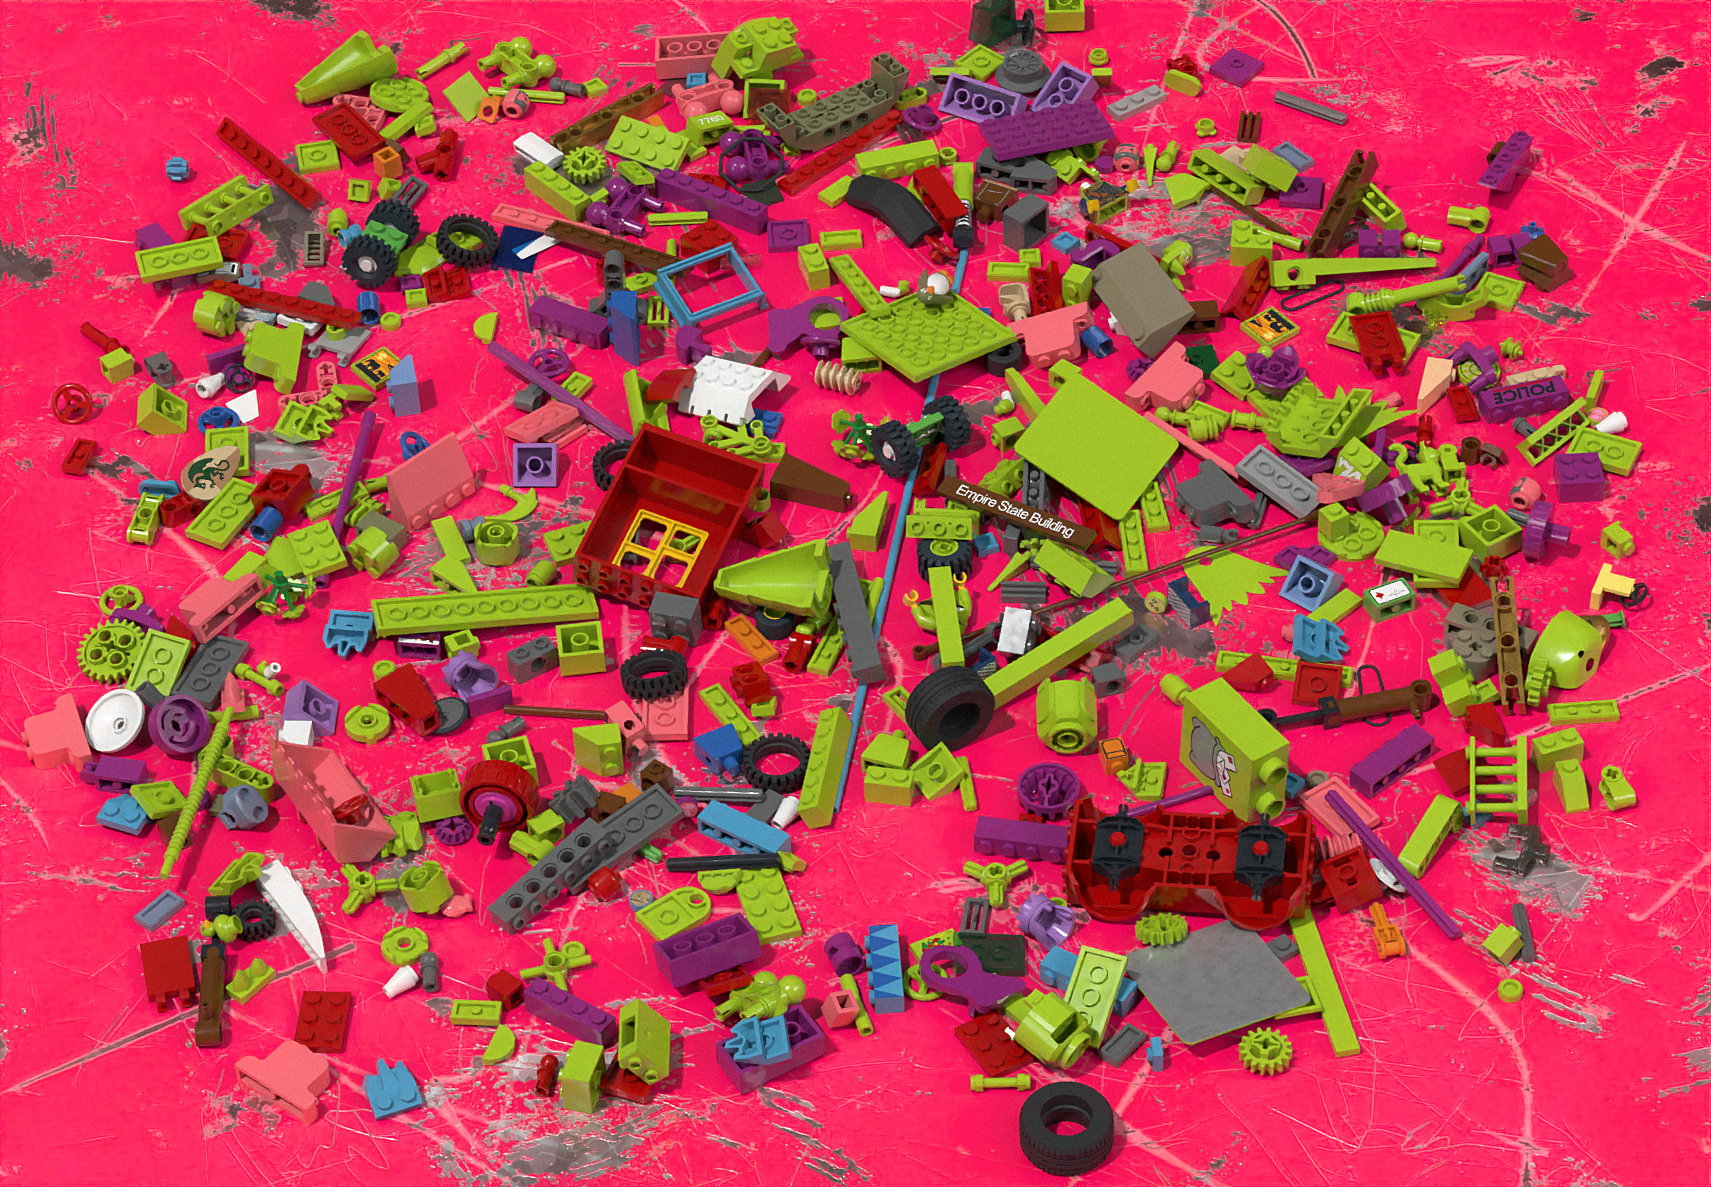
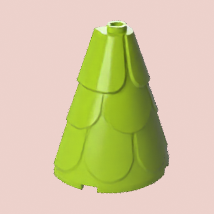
M360 30L295 84L294 87L297 91L295 95L301 104L304 102L306 105L334 98L344 92L359 89L377 80L390 78L398 73L396 58L392 50L386 45L377 48V51L369 34Z
M815 539L719 569L717 579L714 580V590L720 597L751 606L759 605L773 610H781L814 618L823 617L829 609L833 587V575L829 574L830 568L828 564H831L832 561L827 540Z

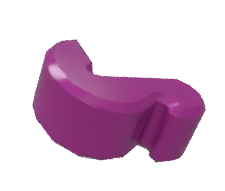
M1096 239L1086 244L1085 250L1075 248L1070 253V267L1074 263L1091 269L1120 253V249L1116 244L1108 240Z

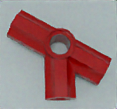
M445 129L444 132H441L436 150L415 157L420 173L434 169L433 176L440 182L451 178L453 166L456 164L455 155L459 140L458 132H455L453 129Z

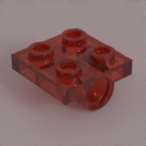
M751 87L747 126L766 125L759 118L756 109L771 102L788 115L791 91Z

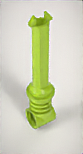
M1459 274L1455 277L1395 291L1382 287L1380 291H1377V294L1372 292V295L1368 293L1367 296L1360 292H1353L1346 298V312L1360 315L1375 313V311L1380 312V310L1391 311V309H1394L1399 304L1462 291L1467 286L1466 283L1460 284L1459 281L1466 280V277Z

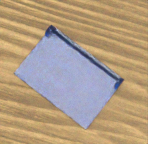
M508 225L503 226L491 269L497 271L501 267L532 274L538 252L524 259H521L516 254L539 237H542L544 232Z

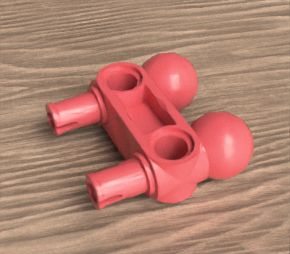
M715 72L708 75L709 83L687 90L681 84H675L671 89L672 94L676 97L675 102L679 107V113L685 118L686 122L688 117L706 114L720 108L730 115L738 114L744 108V97L734 89L732 80L721 79Z

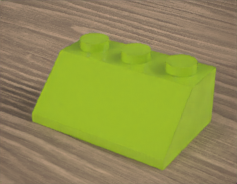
M1050 539L1045 540L1033 561L1040 566L1039 570L1048 576L1053 575L1056 583L1063 587L1068 586L1071 588L1070 593L1078 598H1082V596L1092 598L1115 581L1113 576L1071 546Z

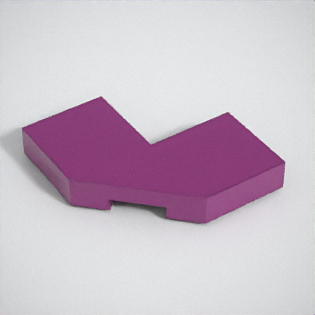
M1288 545L1274 556L1273 562L1290 572L1297 555L1308 557L1326 567H1329L1336 561V555L1320 545H1310V548H1298L1297 545Z

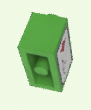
M1403 577L1364 590L1363 608L1375 624L1415 610L1416 593Z

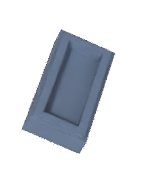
M1288 141L1272 149V153L1287 160L1298 170L1299 174L1314 166V159Z
M167 889L134 916L135 922L152 933L184 907L185 901Z

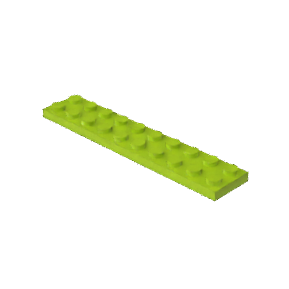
M579 584L371 600V610L378 636L598 619L599 616L592 588Z

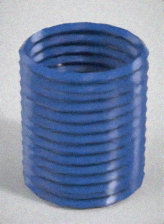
M371 291L360 293L356 299L357 311L361 312L362 317L360 322L363 324H374L380 318L379 297Z
M1096 325L1085 329L1080 337L1081 343L1098 358L1107 356L1114 345L1112 339Z
M272 507L264 508L250 525L252 536L262 542L269 541L283 523L281 513Z

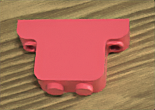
M1083 302L1008 323L1007 327H1011L1012 332L1017 334L1016 342L1021 347L1026 346L1027 355L1035 368H1044L1056 364L1061 359L1069 361L1077 358L1081 353L1079 332L1090 328L1094 323V318L1088 303Z
M1175 341L1124 393L1125 405L1135 412L1143 411L1149 405L1156 408L1165 406L1172 413L1174 409H1177L1178 412H1183L1205 391L1203 371L1188 363L1189 357L1186 356L1185 346Z
M248 573L236 581L212 578L179 604V609L187 626H190L194 632L197 641L206 644L263 596L266 591L258 574Z
M72 693L58 697L54 711L31 716L24 721L25 731L21 732L24 745L29 744V747H26L29 761L34 760L36 768L45 770L71 763L78 772L84 770L83 765L85 762H93Z
M292 1040L285 1041L264 1060H259L254 1056H244L235 1064L238 1081L309 1126L318 1117L316 1106L319 1104L317 1096L330 1084L329 1062L323 1056H318L311 1052L306 1045H300Z

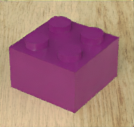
M1598 452L1554 454L1553 478L1559 503L1603 501L1605 480Z

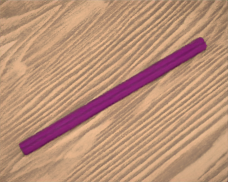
M496 341L489 343L488 352L562 403L576 407L581 416L616 440L624 443V439H629V443H631L635 439L633 435Z
M1329 790L1324 797L1330 806L1357 833L1364 844L1448 938L1456 939L1461 934L1459 927L1336 790Z

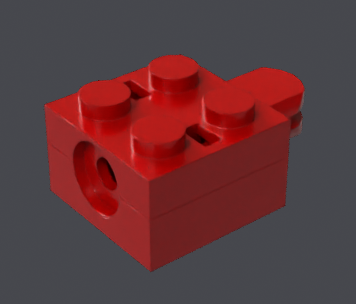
M298 464L291 471L272 468L249 495L257 515L264 508L272 507L281 513L283 519L292 520L315 494L310 483L313 476L309 467L306 464Z
M1360 845L1317 864L1322 881L1313 884L1311 907L1314 909L1334 902L1339 914L1383 896L1378 879Z

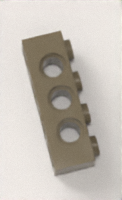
M1455 603L1445 618L1444 635L1455 639L1461 630H1479L1492 632L1496 639L1493 615ZM1518 625L1521 663L1527 665L1538 642L1539 632Z

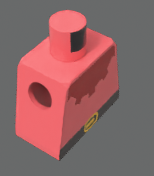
M622 700L604 711V724L619 723L622 754L628 756L635 751L638 756H643L649 750V746L644 742L645 728L627 704Z

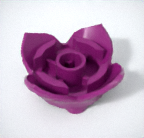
M1292 345L1278 348L1269 358L1258 352L1246 354V367L1253 382H1255L1254 387L1256 390L1281 398L1306 375V370L1298 367L1299 357Z

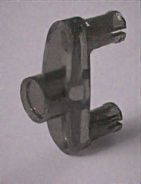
M1510 822L1507 829V837L1526 841L1519 858L1509 859L1496 856L1493 870L1510 873L1515 877L1526 878L1535 864H1548L1551 846L1550 844L1541 843V826L1532 824L1526 826Z

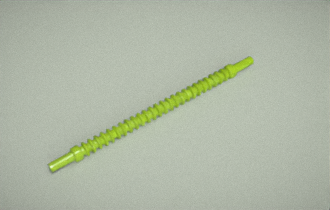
M231 706L226 707L221 721L216 724L215 731L207 747L208 749L190 790L191 792L189 797H187L169 846L164 854L165 862L159 874V877L163 880L168 879L173 864L179 859V854L201 803L200 801L203 798L202 796L208 781H210L218 760L217 758L229 733V723L234 713V708Z

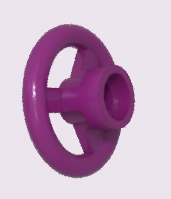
M920 104L918 107H909L903 112V118L906 123L917 130L935 132L941 127V120L933 113V108L928 105ZM910 117L916 119V121L919 122V124L914 122ZM927 122H935L934 126H927Z
M806 336L801 339V344L812 348V356L817 358H828L829 350L842 347L840 340L830 337Z
M545 348L533 353L528 360V364L552 379L563 374L568 369L570 359L562 350ZM548 354L558 355L563 360H554L549 358ZM541 357L543 364L537 369L534 366V362L537 358Z

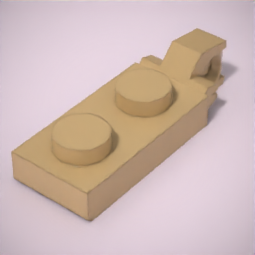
M1563 365L1535 369L1506 376L1505 383L1509 386L1560 375L1564 380L1566 369Z

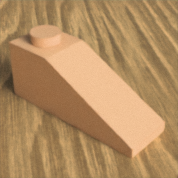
M1427 358L1418 396L1417 410L1420 411L1417 412V415H1422L1446 393V389L1450 387V382H1455L1456 369H1453V360Z

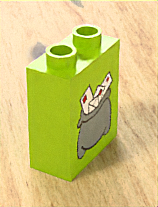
M1222 677L1185 694L1179 761L1204 786H1212L1214 795L1228 809H1233L1237 817L1245 822L1254 824L1260 821L1261 813H1264V819L1266 813L1270 815V820L1278 817L1286 805L1285 790L1289 772L1290 742Z

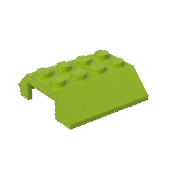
M1302 382L1301 386L1295 384L1261 431L1267 435L1266 439L1282 453L1322 458L1340 441L1373 395V390L1353 388L1343 401L1318 398L1314 383Z

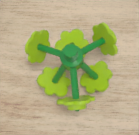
M843 409L835 412L832 415V429H835L836 433L842 434L844 429H848L850 426L852 431L845 442L842 440H833L831 442L834 451L839 456L845 458H861L863 461H874L876 457L872 455L871 451H873V448L870 447V442L872 441L869 437L872 435L871 431L878 426H874L871 423L866 424L862 414H856L854 421L850 422V413L845 412ZM885 416L880 421V425L889 422L888 416ZM862 443L867 447V451L860 450L856 444Z
M270 564L258 567L256 574L259 575L264 589H267L270 584H273V588L268 596L264 594L255 601V607L267 616H279L281 610L276 607V598L278 594H281V598L286 600L289 609L282 612V618L296 619L304 611L305 606L304 604L293 606L292 603L296 602L298 596L303 594L302 589H304L305 599L310 598L311 594H314L316 583L312 581V574H309L306 578V584H302L298 579L294 581L291 578L287 579L283 575V571L277 570V568L272 567Z

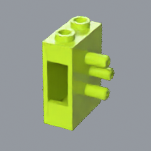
M639 998L620 1008L618 1061L621 1069L626 1070L628 1068L646 1083L652 1085L669 1076L671 1023Z

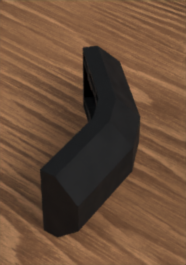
M865 174L852 180L845 196L847 205L872 210L886 221L908 249L923 241L925 235L932 236L940 231L941 226L918 198L902 185L891 180Z

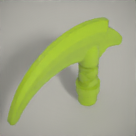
M502 484L499 487V492L518 503L512 510L497 516L509 518L511 522L528 516L539 502V500H536L534 488H531L528 494L521 495L514 491L512 487ZM485 516L484 518H485V520L487 521V518L493 517V516Z

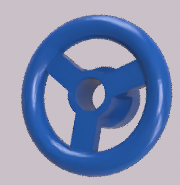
M215 406L200 415L197 427L205 435V430L207 429L204 427V424H211L217 429L223 428L225 422L233 418V423L230 427H238L240 419L234 410Z
M413 431L404 432L400 438L402 457L405 461L423 451L422 446L425 449L430 446L426 439ZM407 438L415 439V444H408L406 442Z

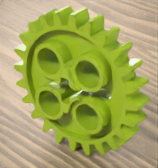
M118 618L115 619L113 624L109 620H106L105 626L98 623L97 630L90 628L91 635L84 634L86 641H79L81 648L76 650L79 655L76 659L79 662L78 665L81 671H83L85 677H90L92 682L97 679L100 685L104 680H106L108 685L112 683V680L119 684L120 678L128 681L127 675L132 672L146 637L145 633L142 632L140 626L136 627L134 622L128 624L126 619L121 624Z

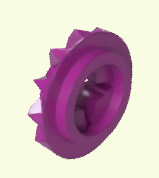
M1144 356L1143 359H1139L1136 357L1134 361H1129L1128 366H1126V373L1130 379L1137 381L1146 372L1144 369L1148 370L1155 362L1153 358L1146 359Z
M461 815L443 818L441 822L436 823L435 836L444 844H460L466 841L472 833V825L469 823L468 818H462ZM451 826H455V833L451 831Z

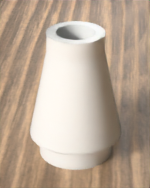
M218 373L200 379L196 384V391L199 396L211 398L225 384L224 374Z
M1621 411L1613 412L1599 424L1595 425L1594 430L1613 434L1624 431L1628 423Z
M788 796V798L782 800L771 821V824L776 829L782 830L799 816L797 812L799 800L793 796Z
M406 965L404 968L400 967L382 989L391 999L395 995L416 986L419 978L415 971L409 965Z

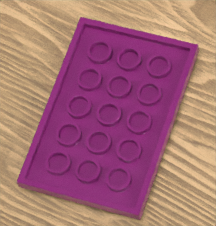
M1082 100L1076 104L1066 103L1056 108L1046 107L1041 109V111H1026L1021 115H1006L1000 119H986L983 122L977 123L979 133L997 162L1115 138L1114 130L1093 100Z

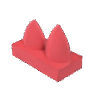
M228 672L224 691H221L223 714L227 706L233 707L234 713L246 711L244 688H239L231 672Z

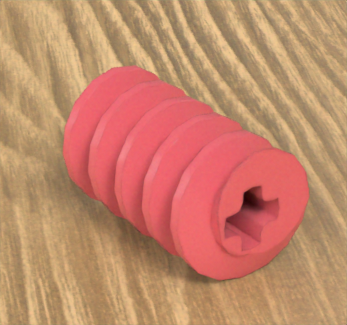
M1352 833L1351 839L1348 834H1343L1341 840L1335 834L1332 841L1328 835L1323 837V841H1321L1319 836H1316V853H1314L1313 857L1315 858V866L1318 859H1321V862H1323L1327 858H1332L1359 845L1363 849L1362 841L1357 833Z

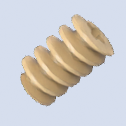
M821 360L817 365L814 379L818 386L831 387L832 390H839L842 393L847 392V394L853 395L860 386L862 370H858L855 375L854 368H850L847 373V366L843 365L841 370H839V364L835 363L832 368L830 361L824 366V361Z

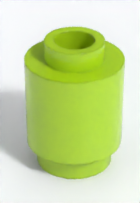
M338 208L332 210L328 215L327 231L333 237H337V231L348 229V215L344 210Z
M540 560L527 574L525 579L527 587L547 586L557 574L554 564L550 561Z
M1172 673L1165 675L1160 681L1162 692L1178 706L1184 704V695L1193 691L1178 675H1173Z

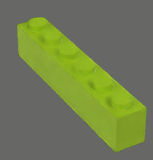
M841 706L820 711L797 812L809 829L830 825L853 727L852 722Z

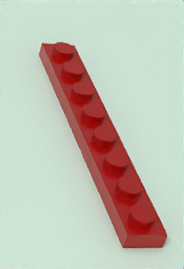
M895 109L890 110L777 181V187L792 197L854 158L855 154L862 153L906 125L903 114Z
M225 117L215 134L305 208L313 211L322 193L234 121Z
M215 279L205 290L233 297L236 302L243 306L352 330L362 319L361 312L265 291L259 288L247 287Z

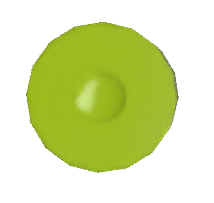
M1214 414L1210 416L1205 415L1204 417L1187 418L1189 438L1195 442L1218 439V427Z

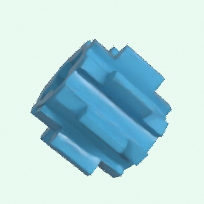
M172 157V160H167V178H171L173 181H183V178H188L189 161L184 160L182 157Z

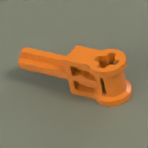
M1374 902L1373 905L1369 906V912L1375 924V927H1373V939L1380 959L1382 960L1386 956L1397 954L1405 956V942L1397 924H1389L1383 906L1378 902Z

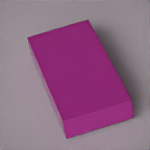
M510 685L467 697L470 718L504 709V705H513Z

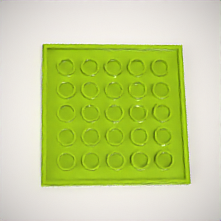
M952 290L946 296H952L953 299L944 305L921 303L917 298V292L888 303L891 307L890 315L871 319L866 312L840 323L841 331L915 383L1017 341V334Z

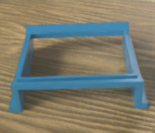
M731 242L657 270V282H654L653 286L680 328L684 324L695 327V324L752 302H756L760 310L768 308V303L765 300L766 293L762 292ZM727 254V260L749 292L691 313L671 283L668 275Z

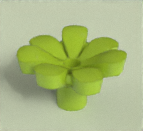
M1033 538L1031 542L1029 540H1022V543H1019V547L1027 548L1032 556H1036L1046 539L1038 541V538Z

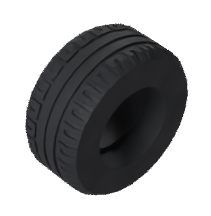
M948 666L929 674L914 688L906 703L905 719L912 732L925 748L932 750L942 741L951 752L967 746L986 730L994 715L995 699L989 687L975 670L965 666Z
M1060 1081L1045 1085L1033 1092L1023 1103L1019 1115L1020 1146L1024 1155L1032 1164L1050 1174L1074 1176L1086 1173L1099 1166L1112 1149L1114 1141V1115L1111 1106L1101 1093L1082 1083ZM1068 1121L1078 1123L1086 1129L1075 1135H1059L1047 1128L1055 1123Z

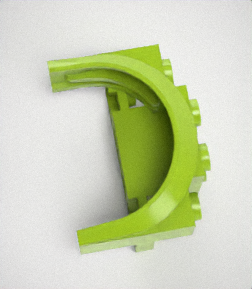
M776 16L748 20L737 26L726 36L719 46L711 66L721 79H728L733 69L740 79H744L803 60L804 54L794 41L798 29L788 17L779 20Z

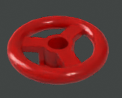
M929 235L924 236V241L933 247L928 255L934 260L942 263L946 256L955 260L959 259V254L946 244Z
M68 383L60 386L55 391L51 407L59 421L64 424L77 425L89 418L93 409V401L86 388L79 384ZM73 389L81 392L86 401H83L79 395H71L69 390ZM61 394H63L66 400V409L63 414L58 409V399ZM71 400L75 401V408L71 406ZM82 408H86L81 417L76 419L68 418L71 412H77Z
M366 794L357 795L336 807L332 811L336 822L344 819L347 825H353L364 817L360 809L367 803L368 796Z

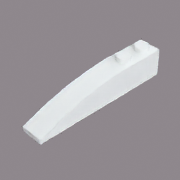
M278 859L261 867L262 875L255 880L256 888L265 900L269 902V905L273 907V910L323 974L327 973L322 936L310 903L303 893L302 885L298 880L294 881L287 866L283 867Z

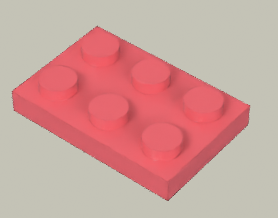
M553 400L503 429L508 437L524 443H535L539 437L553 433L561 425L571 423L572 419L579 416L576 407Z
M689 684L682 687L681 691H675L674 695L667 694L665 698L658 696L656 700H653L652 697L649 700L643 699L642 724L645 728L644 741L688 740Z
M1337 776L1299 796V803L1333 835L1337 834L1340 840L1343 834H1348L1351 839L1352 833L1355 832L1325 800L1324 796L1329 790H1336L1369 828L1380 823V816Z

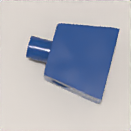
M732 723L693 738L694 755L713 774L718 775L728 771L731 776H735L740 773L742 769L740 765L743 764L744 757L743 747Z

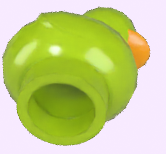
M225 914L217 916L214 923L205 920L200 928V932L204 937L211 938L217 933L219 938L225 943L233 942L237 934L243 931L242 923L237 915L228 916Z

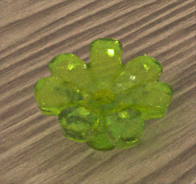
M1422 310L1425 320L1429 321L1426 329L1434 331L1437 324H1447L1448 316L1441 315L1436 310L1434 313L1430 310Z
M1419 506L1413 514L1410 513L1399 524L1401 530L1407 526L1414 528V520L1418 519L1421 511Z

